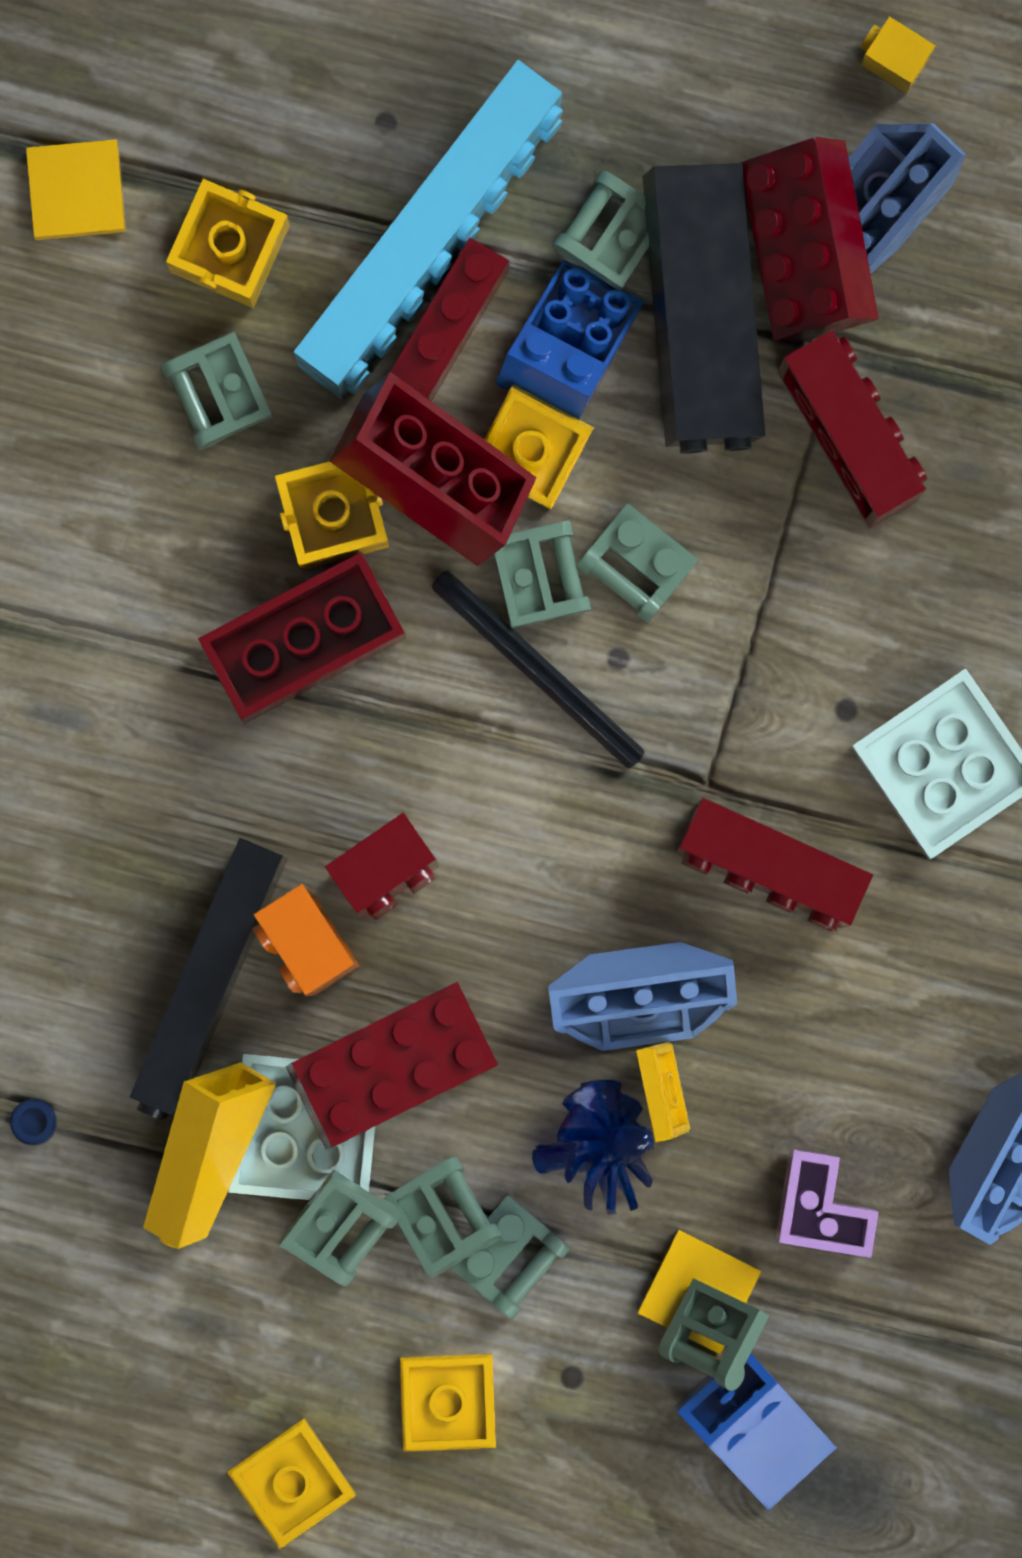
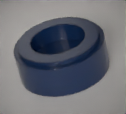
M28 1099L18 1104L13 1110L10 1118V1127L14 1136L22 1143L29 1146H39L48 1142L55 1134L57 1117L53 1108L46 1102L39 1099Z

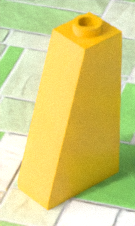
M242 1062L184 1081L143 1226L144 1229L159 1237V1240L166 1246L180 1249L207 1238L274 1092L276 1082Z

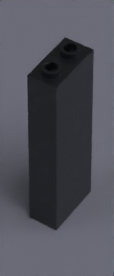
M742 163L653 166L642 177L646 203L647 233L649 236V260L665 447L680 446L681 454L708 451L707 445L724 444V451L751 449V442H755L766 435Z
M239 838L131 1092L130 1098L139 1101L138 1111L160 1120L166 1119L168 1114L175 1115L183 1083L195 1078L255 938L252 928L257 926L259 922L254 914L269 905L288 859L283 855Z

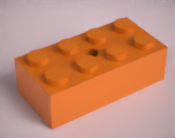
M304 884L297 886L254 914L259 924L252 929L267 953L279 954L285 964L278 968L293 993L301 994L303 992L305 996H316L361 967L312 890Z

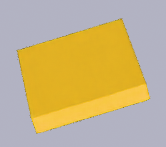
M117 139L26 148L35 240L126 232Z
M513 385L484 440L537 477L528 498L552 509L594 427Z
M665 1042L636 1050L655 1142L670 1140L689 1132L690 1124L673 1045L670 1042Z
M678 1229L637 1313L668 1328L693 1278L746 1303L762 1271ZM691 1331L688 1339L720 1355L725 1347L694 1331Z
M492 1353L400 1357L403 1452L496 1448Z
M302 1418L227 1471L279 1549L356 1496V1492L305 1418Z

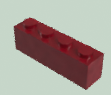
M469 238L390 372L432 402L508 274L509 260Z

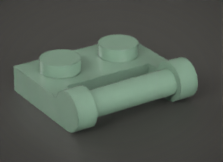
M601 170L594 180L595 189L565 234L559 233L552 247L565 258L575 261L620 291L649 248L645 213L646 202L643 194L610 172ZM610 197H614L623 204L591 251L580 243Z
M235 332L178 356L160 367L165 379L172 381L195 432L192 439L197 450L213 446L222 439L273 417ZM197 366H200L224 421L213 426L188 374V371Z
M627 503L576 567L586 576L591 573L638 610L637 616L648 624L699 559ZM608 549L658 588L656 592L649 597L605 562L602 557Z
M571 521L511 533L506 545L494 554L512 629L565 616L578 615L592 610L589 597H584L576 567L570 536L574 535ZM552 541L566 601L553 603L539 543Z
M456 1156L441 1162L384 1197L385 1200L391 1202L400 1210L402 1217L398 1224L427 1276L431 1279L479 1250L490 1247L502 1238L496 1223L490 1224L463 1177L464 1167ZM446 1182L474 1232L464 1239L461 1238L434 1190L435 1187Z
M333 1169L282 1235L280 1246L336 1283L348 1286L357 1275L356 1267L387 1228H394L401 1219L402 1214L391 1202L378 1199ZM362 1213L372 1218L341 1258L331 1255L332 1251Z
M507 1194L487 1218L490 1224L496 1223L502 1238L490 1247L479 1250L454 1265L451 1269L502 1313L513 1319L521 1309L518 1306L519 1303L558 1256L563 1259L571 1247ZM532 1237H537L544 1243V1246L504 1293L501 1292L493 1284Z
M693 1278L661 1340L659 1353L663 1358L673 1363L681 1361L715 1378L719 1386L729 1391L736 1390L743 1382L745 1375L744 1365L769 1315ZM691 1331L727 1347L722 1360L689 1345L687 1339Z

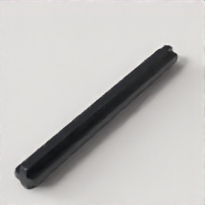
M446 570L435 579L432 584V589L617 760L629 769L638 763L644 756V749L457 577Z

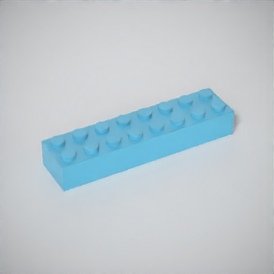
M520 60L516 61L295 349L294 355L298 368L341 400L348 391L353 395L359 391L370 375V372L367 371L369 363L376 355L382 359L389 352L398 338L395 332L402 320L405 319L410 323L425 303L422 297L428 286L432 283L437 287L445 279L453 266L450 263L452 255L458 247L463 249L469 238L473 240L476 238L480 231L477 225L486 211L491 215L494 214L508 194L505 189L513 176L520 179L532 165L535 156L532 154L536 145L541 139L548 143L556 134L563 122L560 119L564 111L561 109L562 92Z

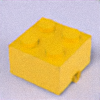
M202 179L166 260L168 269L172 274L254 309L290 228L288 216L256 202V197L247 191L239 189L238 193H235Z
M328 461L275 476L284 512L280 513L285 531H290L301 571L348 559L360 552L367 554L389 548L379 506L383 505L382 499Z

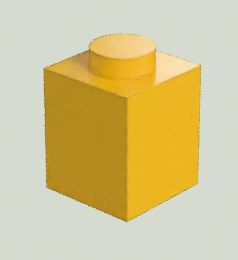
M889 16L882 28L874 24L861 44L860 48L866 51L861 66L907 94L931 57L936 45Z

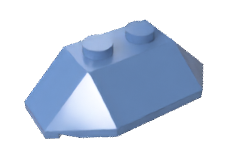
M934 123L877 124L849 157L870 274L899 250L953 186L962 167L966 154Z
M683 942L590 954L548 986L554 1030L562 1034L567 1033L578 1041L601 1051L694 1038L714 1023L725 1010L729 1011L738 1004L733 960Z
M1022 1072L992 1088L949 1168L954 1225L989 1245L996 1242L1000 1235L1011 1231L1022 1223Z

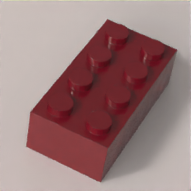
M813 137L740 162L743 167L744 186L773 341L806 342L819 338L831 330L836 333L879 320L845 140Z
M831 330L784 357L778 374L870 529L917 502L927 490L923 484L927 480V476L917 458L913 456L908 459L899 444L904 440V437L895 420L891 416L885 419L876 403L881 399L872 381L868 377L861 379L853 365L857 361V357L850 343L845 337L838 340L834 331Z
M391 372L363 394L329 461L476 566L506 545L537 478Z
M360 552L201 636L198 640L241 721L246 724L406 639V635L363 553Z
M702 798L698 802L676 850V853L684 856L682 865L704 875H707L711 869L726 875L724 884L746 894L752 892L753 888L768 894L766 903L788 913L794 912L796 907L810 913L808 922L830 932H833V930L837 931L838 926L844 928L852 925L873 878V874L706 798Z
M404 812L325 866L355 912L363 919L370 915L375 921L398 906L394 897L409 888L415 894L436 879L433 870L439 867L436 858Z
M458 982L285 1067L327 1150L498 1066V1063Z

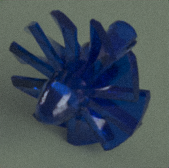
M595 1080L580 1083L581 1087L563 1100L562 1105L569 1113L558 1130L557 1143L535 1146L536 1149H533L532 1152L533 1165L540 1174H548L552 1171L565 1169L564 1177L567 1183L572 1182L577 1172H586L583 1196L584 1207L589 1211L593 1210V1198L597 1183H599L608 1216L617 1215V1187L625 1196L630 1211L635 1210L639 1206L626 1169L631 1171L647 1188L651 1187L653 1179L641 1157L649 1153L651 1149H654V1133L636 1122L643 1108L637 1100L621 1092V1083L619 1081Z

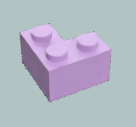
M790 1148L775 1240L784 1244L871 1258L879 1212L871 1208L833 1202L840 1157Z

